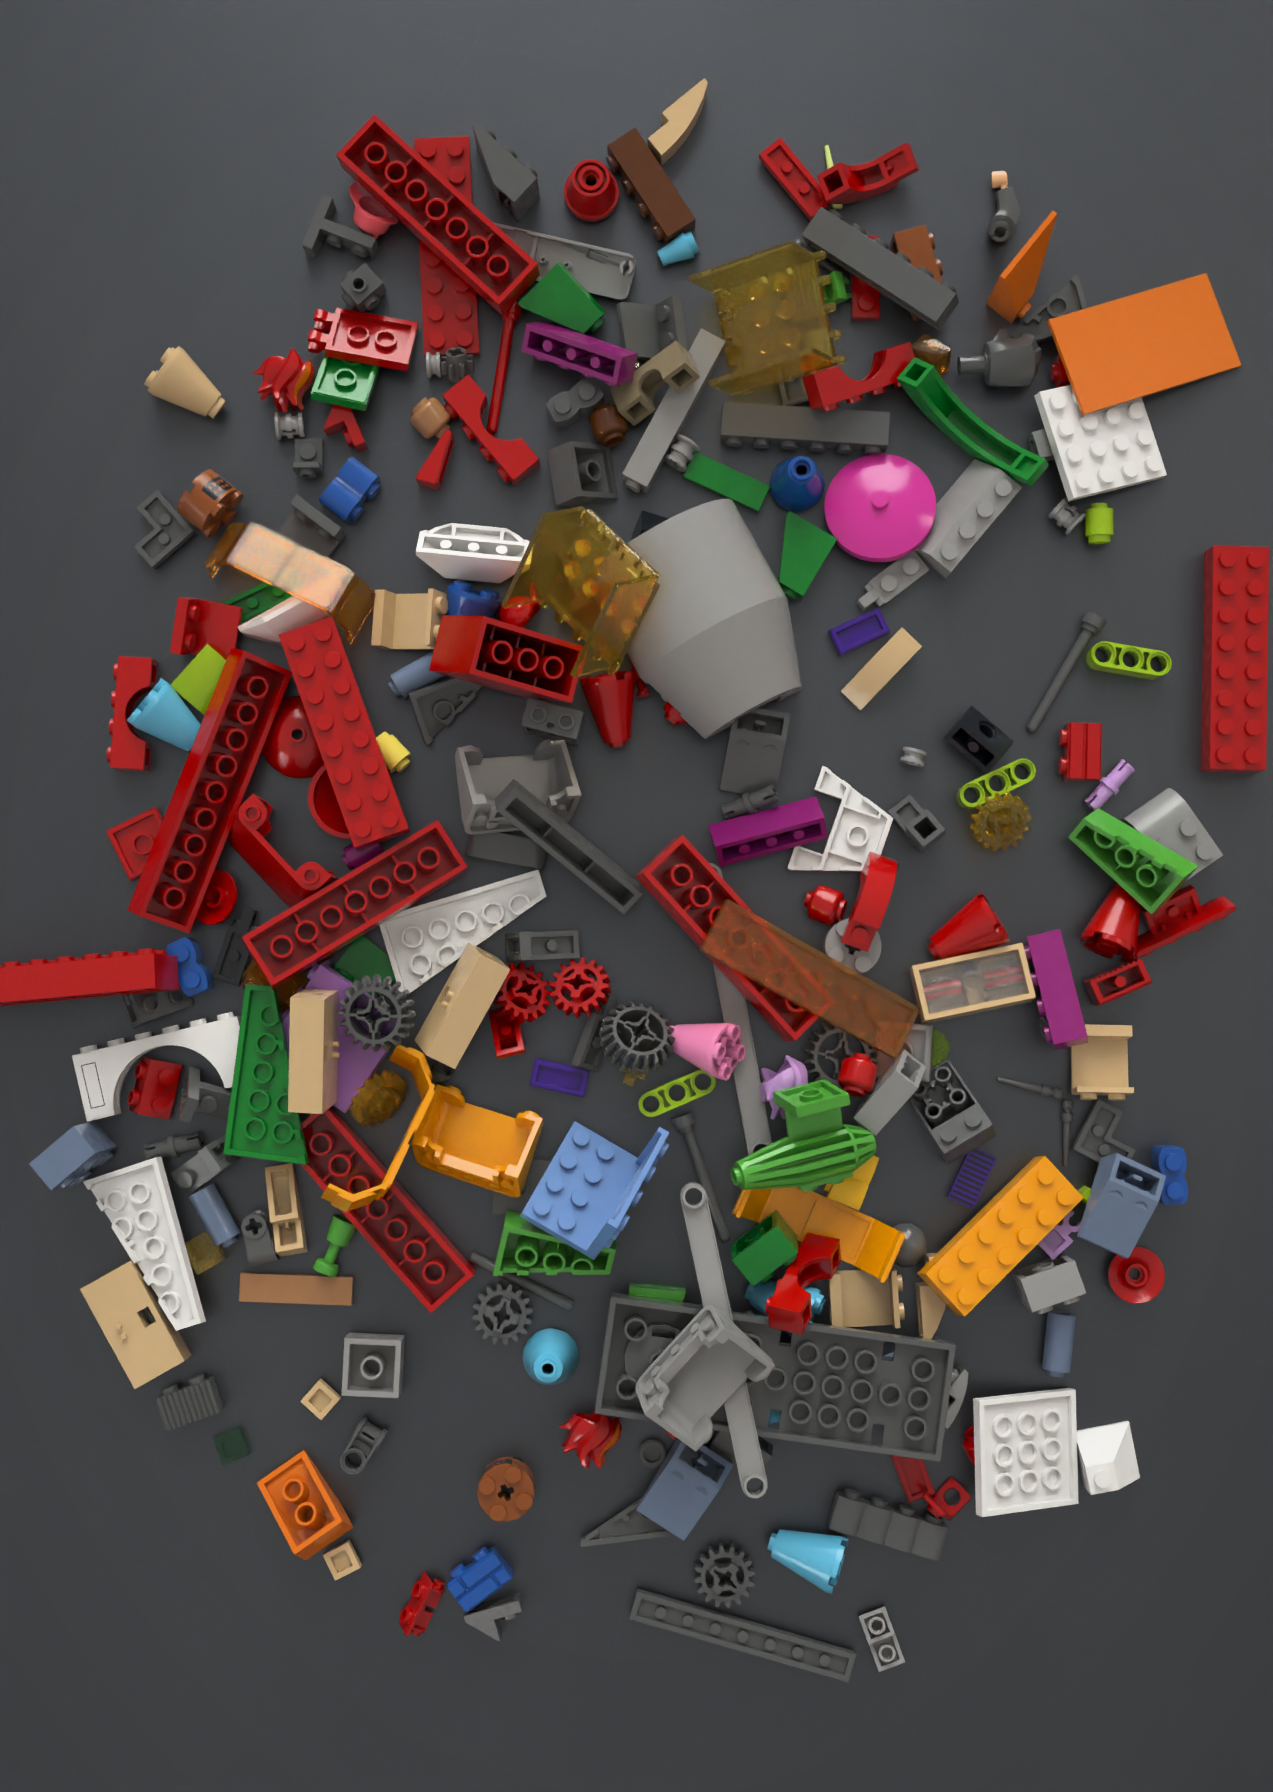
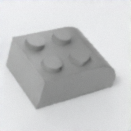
M1171 788L1165 789L1121 820L1123 823L1198 865V868L1188 879L1223 856L1186 801Z

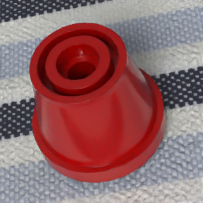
M594 159L584 160L574 168L566 180L564 187L565 203L569 211L581 220L588 222L603 220L615 210L618 204L619 186L617 180L602 162ZM588 179H594L596 181V184L593 186H588L586 184V181Z

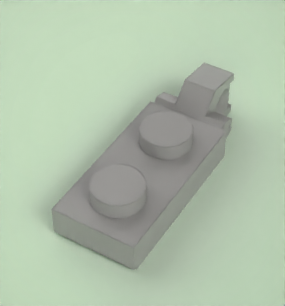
M913 551L909 555L896 560L870 580L864 587L867 593L858 599L856 603L862 611L874 603L878 607L883 604L886 605L928 573L929 568L919 555Z

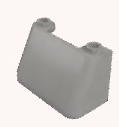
M544 740L537 746L533 755L483 758L482 750L472 745L458 747L456 750L455 766L461 817L466 833L486 834L520 831L519 828L496 810L495 804L496 797L513 779L566 823L572 819L581 798V791L565 740Z
M707 1305L641 1375L635 1389L644 1414L691 1449L697 1451L712 1437L713 1424L710 1418L747 1378L753 1382L764 1380L770 1375L775 1365L772 1359L719 1309L713 1305Z

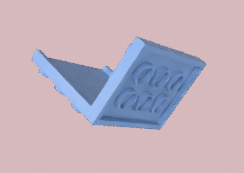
M574 1121L520 1217L594 1260L603 1247L609 1249L612 1242L615 1241L620 1231L623 1230L630 1216L626 1212L630 1205L635 1207L641 1198L643 1191L639 1190L643 1181L648 1183L654 1174L655 1166L669 1146L665 1140L670 1132L659 1127L637 1158Z

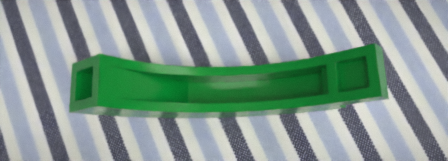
M914 357L897 377L904 390L920 410L947 437L973 458L1001 469L1015 482L1018 480L1030 487L1049 466L1045 458L1009 441L979 419L950 390L935 366Z

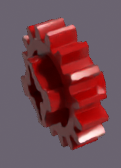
M581 957L580 962L577 964L573 959H570L569 967L561 964L562 972H554L553 976L556 982L549 984L553 991L550 993V996L555 1001L557 1009H563L566 1016H569L573 1011L576 1018H580L581 1012H585L590 1017L591 1009L593 1008L599 1012L601 1010L599 1003H607L608 999L605 994L611 993V988L608 984L611 981L608 974H605L604 967L602 965L598 966L593 959L587 964L584 957ZM589 974L596 977L597 981H595L594 978H589ZM563 994H566L567 997H571L572 1002L564 998Z
M520 962L517 966L511 963L507 966L510 971L496 995L498 999L493 1004L502 1006L500 1010L501 1015L506 1012L509 1013V1021L518 1017L519 1024H523L526 1020L531 1023L541 1017L546 1012L545 1009L551 1004L547 1000L551 991L545 990L549 981H542L540 978L543 973L535 974L533 965L525 969L523 962Z

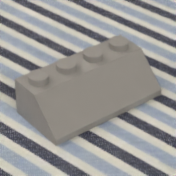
M974 459L936 504L935 521L931 532L915 552L946 579L1022 487L1001 469Z

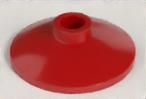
M214 870L196 915L200 922L207 925H217L226 920L232 913L237 900V886L229 873L223 870Z
M1135 1246L1128 1259L1116 1254L1108 1268V1281L1111 1289L1119 1298L1129 1303L1140 1304L1152 1300L1161 1291L1165 1280V1271L1161 1260L1155 1253L1143 1247ZM1137 1269L1138 1276L1134 1279L1130 1278V1271Z

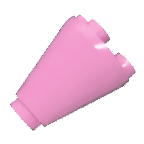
M702 1023L670 1026L674 1028V1031L670 1034L675 1038L674 1044H672L673 1052L717 1079L727 1081L737 1063L742 1062L745 1058L746 1047L742 1045L741 1029L738 1025L732 1023Z

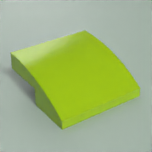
M207 644L172 682L171 686L205 715L226 659Z

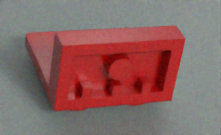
M178 597L170 653L198 655L209 644L227 660L231 648L237 649L238 626L241 624L243 609L238 606L194 597Z

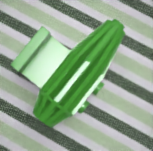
M823 1079L773 1092L774 1103L785 1110L788 1136L736 1161L730 1174L733 1184L739 1186L741 1190L798 1188L802 1191H813L820 1185L827 1183L839 1184L844 1181L843 1179L853 1177V1172L876 1154V1141L873 1133L868 1129L842 1124L840 1107L850 1105L849 1093Z

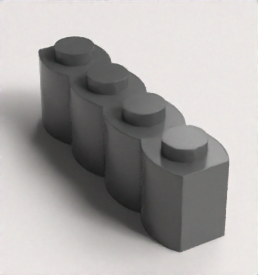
M845 1488L844 1492L836 1491L827 1523L829 1529L939 1561L948 1530L946 1523L942 1522V1517L938 1519L928 1512L926 1516L915 1514L916 1510L902 1504H899L898 1508L888 1506L887 1500L872 1496L871 1500L860 1497V1492Z

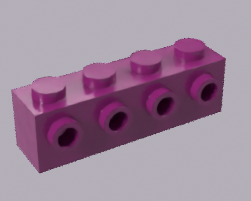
M544 320L526 324L521 350L533 355L537 360L556 363L560 368L576 370L585 377L604 380L606 384L611 386H621L622 383L633 381L638 353Z
M816 796L708 825L719 867L828 838L825 817Z
M1058 929L1028 936V946H1024L1027 963L1032 962L1035 971L1030 973L1034 989H1039L1041 999L1036 1000L1040 1016L1046 1015L1048 1026L1043 1027L1046 1042H1052L1054 1050L1088 1043V1035L1061 930Z

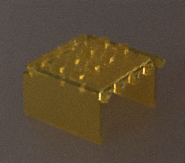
M791 240L689 276L690 282L715 294L718 313L727 312L726 315L719 317L723 340L732 339V341L725 343L728 367L737 366V368L729 371L730 374L708 380L709 386L730 395L740 392L747 394L846 362L845 355L836 356L833 340L841 338L842 335L840 330L831 332L828 317L829 312L836 310V304H826L823 285L831 283L830 275L821 276L818 261L826 258L825 251L812 253Z
M583 506L542 513L501 604L504 608L538 601L542 608L549 604L556 611L554 620L557 623L565 620L574 629L572 638L575 641H579L581 638L586 641L570 673L574 678L605 669L610 675L617 672L660 587V584L657 582L660 574L648 562L642 561L643 558L628 543H623L624 540L609 525H605V522L592 509H588L585 512L586 509Z

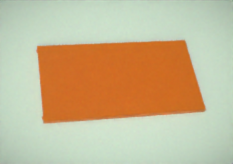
M1207 273L1055 317L1047 321L1082 416L1241 366Z

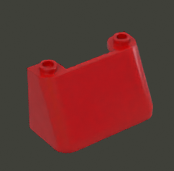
M253 793L242 803L229 832V843L277 896L291 908L338 880L339 878L332 870L326 871L320 864L315 862H307L296 871L287 864L264 839L274 830L270 824V814L275 809L264 798Z

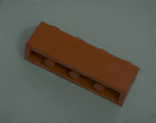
M636 128L607 145L608 157H606V161L614 173L618 171L622 177L621 183L628 195H634L638 201L636 203L637 209L644 218H649L653 224L651 229L659 241L663 239L667 245L682 232L686 234L695 229V217Z

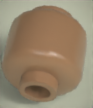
M424 397L410 411L412 414L411 424L426 439H430L433 436L439 439L445 430L451 428L447 424L451 419V415L440 401L434 397L430 399Z

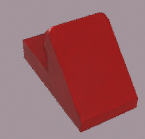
M333 404L323 428L326 435L330 436L345 430L343 434L349 447L354 445L358 453L367 450L368 447L352 409Z
M502 1008L488 1011L497 1059L525 1053L526 1050L518 1017L509 1021V1013L500 1014Z

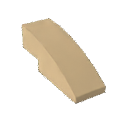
M705 78L662 112L663 126L648 138L647 146L661 166L676 153L694 128L707 96L708 82Z
M901 627L841 690V693L861 711L922 646Z
M293 1163L265 1167L270 1223L273 1225L275 1252L280 1257L308 1252L300 1194Z
M926 1253L924 1255L925 1265L937 1253ZM915 1282L919 1338L932 1339L939 1326L946 1304L926 1282Z

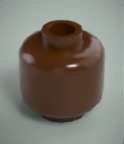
M610 403L599 404L589 417V425L594 439L599 444H604L605 447H613L625 440V436L628 433V424L626 418L618 412L616 405H610Z

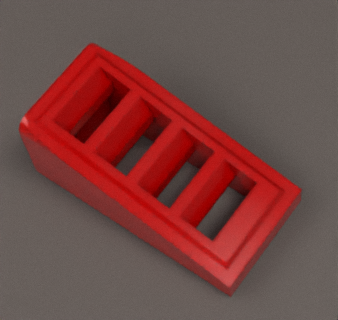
M445 430L416 475L415 479L418 485L437 491L440 489L455 441L452 431Z

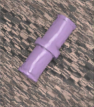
M1121 759L1107 777H1102L1097 788L1084 800L1088 807L1093 808V811L1098 808L1100 809L1112 795H1117L1120 792L1118 788L1135 772L1129 763L1125 764V760Z

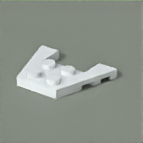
M822 766L814 791L841 800L823 854L796 846L793 849L787 870L862 871L869 852L881 855L893 817L853 789L851 785L832 773L830 769Z

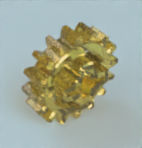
M1006 792L1004 797L999 793H995L994 800L986 797V804L984 806H976L980 812L971 815V818L976 822L970 825L974 832L973 837L984 849L989 847L993 852H996L999 847L1006 852L1010 844L1013 847H1017L1016 840L1018 838L1021 840L1026 839L1023 831L1031 830V827L1027 824L1028 821L1032 820V816L1028 813L1029 807L1019 796L1013 797L1009 792Z
M384 1070L381 1076L375 1073L373 1078L364 1081L365 1086L363 1088H357L358 1094L351 1098L354 1104L349 1109L352 1111L351 1115L359 1124L361 1123L363 1127H366L368 1124L374 1127L377 1121L383 1124L385 1119L393 1117L392 1112L401 1108L399 1106L400 1102L406 1099L403 1095L408 1091L405 1087L406 1082L394 1071L388 1073Z

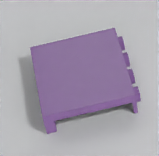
M329 960L320 965L316 963L307 975L310 981L305 988L339 990L338 1010L345 1008L339 1001L341 998L346 997L344 991L347 988H352V982L330 968L331 962ZM301 986L296 994L305 988ZM367 992L363 993L358 1000L357 1008L368 1006L369 999L372 996ZM377 1008L372 1010L373 1015L376 1014V1018L382 1016ZM287 1009L282 1014V1021L289 1053L290 1010ZM338 1015V1041H340L338 1052L340 1056L337 1058V1102L333 1106L346 1113L354 1105L389 1050L385 1051L381 1046L378 1052H374L372 1044L367 1050H363L362 1041L354 1045L352 1043L355 1038L353 1034L348 1037L344 1036V1033L349 1029L348 1026H339V1022L344 1020L345 1017ZM397 1018L385 1021L382 1034H387L394 1030ZM359 1020L363 1027L369 1031L368 1024L363 1020Z

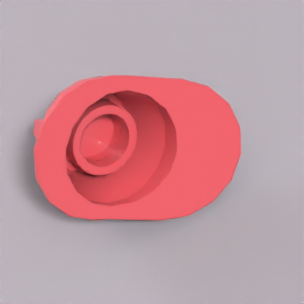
M358 182L351 184L349 192L355 204L354 223L367 235L377 239L379 235L387 232L391 224H396L398 219Z

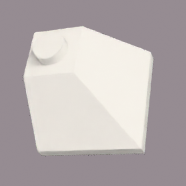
M1129 1421L1077 1430V1456L1083 1486L1090 1495L1119 1490L1140 1478Z

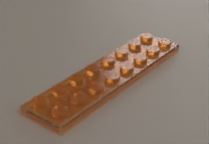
M729 899L724 900L699 950L891 1058H897L921 1009Z

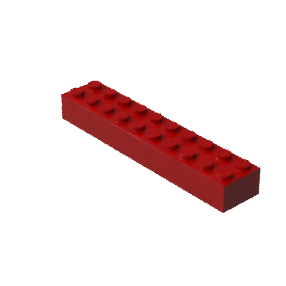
M231 648L127 909L128 911L140 917L190 933L292 675L291 671L244 650Z

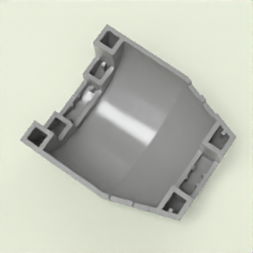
M719 499L710 501L669 518L618 549L605 559L589 576L587 582L640 678L661 694V698L665 702L668 701L681 713L680 716L704 739L725 730L737 718L774 699L776 702H779L802 689L788 599L733 500Z

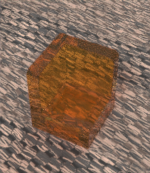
M924 334L912 344L914 356L935 366L940 376L949 370L951 348L928 334Z

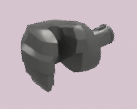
M1001 329L997 332L994 339L984 344L982 356H959L957 359V371L959 375L982 373L985 384L990 386H1029L1033 383L1039 369L1041 348L1037 345L1035 336L1031 333L1021 332L1019 338L1011 339L1008 337V330Z

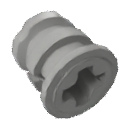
M299 412L296 416H292L291 413H285V416L281 417L278 413H275L274 423L277 441H280L282 436H287L288 439L294 438V435H299L300 438L305 437L302 412Z
M677 434L675 437L677 443L672 444L669 449L671 453L665 455L664 461L675 470L685 472L687 469L686 464L691 463L693 459V452L698 453L700 448L691 439Z
M1064 498L1048 517L1050 519L1055 518L1058 521L1056 524L1059 527H1065V534L1068 535L1081 523L1086 514H1079L1076 511L1078 508L1074 505L1070 506L1068 499Z

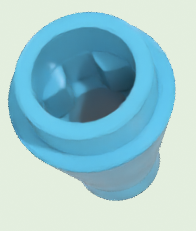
M690 231L686 234L682 232L657 252L663 266L671 263L695 258L694 255L700 251Z

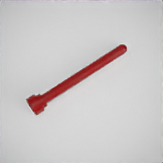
M516 301L502 315L504 323L487 422V432L491 435L495 434L498 430L515 322H518V318L522 316L523 308Z

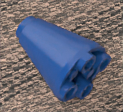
M794 456L786 458L777 464L771 474L769 486L771 495L778 505L793 513H800L818 503L823 495L825 481L823 472L814 461L805 456Z
M459 579L454 581L453 584H448V611L446 615L486 616L493 619L501 606L502 601L498 599L499 593L483 588L480 592L472 589L473 584Z

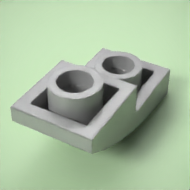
M961 1365L957 1369L953 1368L945 1424L947 1429L958 1414L967 1389L968 1372Z
M885 1606L859 1615V1620L878 1671L881 1672L905 1663Z

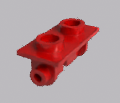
M423 1572L420 1580L414 1584L412 1597L408 1605L400 1613L399 1625L407 1637L410 1633L419 1637L421 1633L425 1632L433 1615L432 1611L425 1608L429 1606L436 1609L445 1591L443 1589L445 1584L438 1579H434L432 1583L426 1572Z

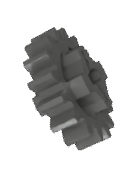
M498 1282L496 1290L490 1285L487 1286V1295L479 1293L477 1297L481 1303H474L472 1307L478 1310V1313L472 1315V1320H479L475 1330L483 1329L485 1332L482 1338L485 1340L489 1335L492 1336L493 1344H496L498 1339H502L504 1345H507L510 1337L515 1342L519 1341L518 1332L525 1335L528 1332L524 1324H532L533 1319L528 1317L527 1314L533 1312V1307H526L530 1297H521L522 1288H519L516 1292L513 1291V1283H509L507 1289L503 1288L501 1282ZM502 1295V1299L495 1304L487 1303L491 1298ZM512 1298L519 1304L521 1312L515 1310L511 1302ZM506 1302V1313L510 1316H505L501 1325H499V1313L495 1311H500ZM484 1315L490 1317L494 1324L493 1329L487 1324ZM509 1324H518L514 1329L503 1332L504 1327Z
M721 1542L716 1551L709 1546V1555L706 1556L701 1553L699 1558L702 1564H695L694 1566L695 1571L700 1573L694 1575V1582L701 1583L697 1587V1592L699 1594L706 1592L704 1596L706 1602H709L712 1598L715 1599V1607H719L722 1601L725 1602L727 1608H730L732 1600H735L740 1605L741 1595L745 1597L750 1596L747 1587L755 1586L754 1580L749 1578L756 1575L755 1568L749 1567L752 1564L751 1557L743 1559L744 1549L741 1548L738 1552H735L734 1544L732 1543L728 1549H724ZM724 1557H725V1558H728V1559H726V1560H717V1559H719V1558H724ZM739 1566L742 1567L744 1573L742 1581L736 1575ZM707 1570L713 1576L709 1585L705 1578ZM729 1571L730 1578L724 1576L720 1579V1572L725 1574ZM731 1590V1592L721 1593L722 1591Z

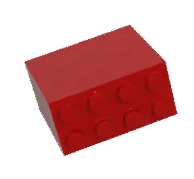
M442 615L429 671L527 699L572 703L586 647L486 616Z

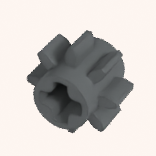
M453 347L446 351V356H441L442 375H448L450 381L459 382L468 374L474 373L473 354L467 355L466 349Z

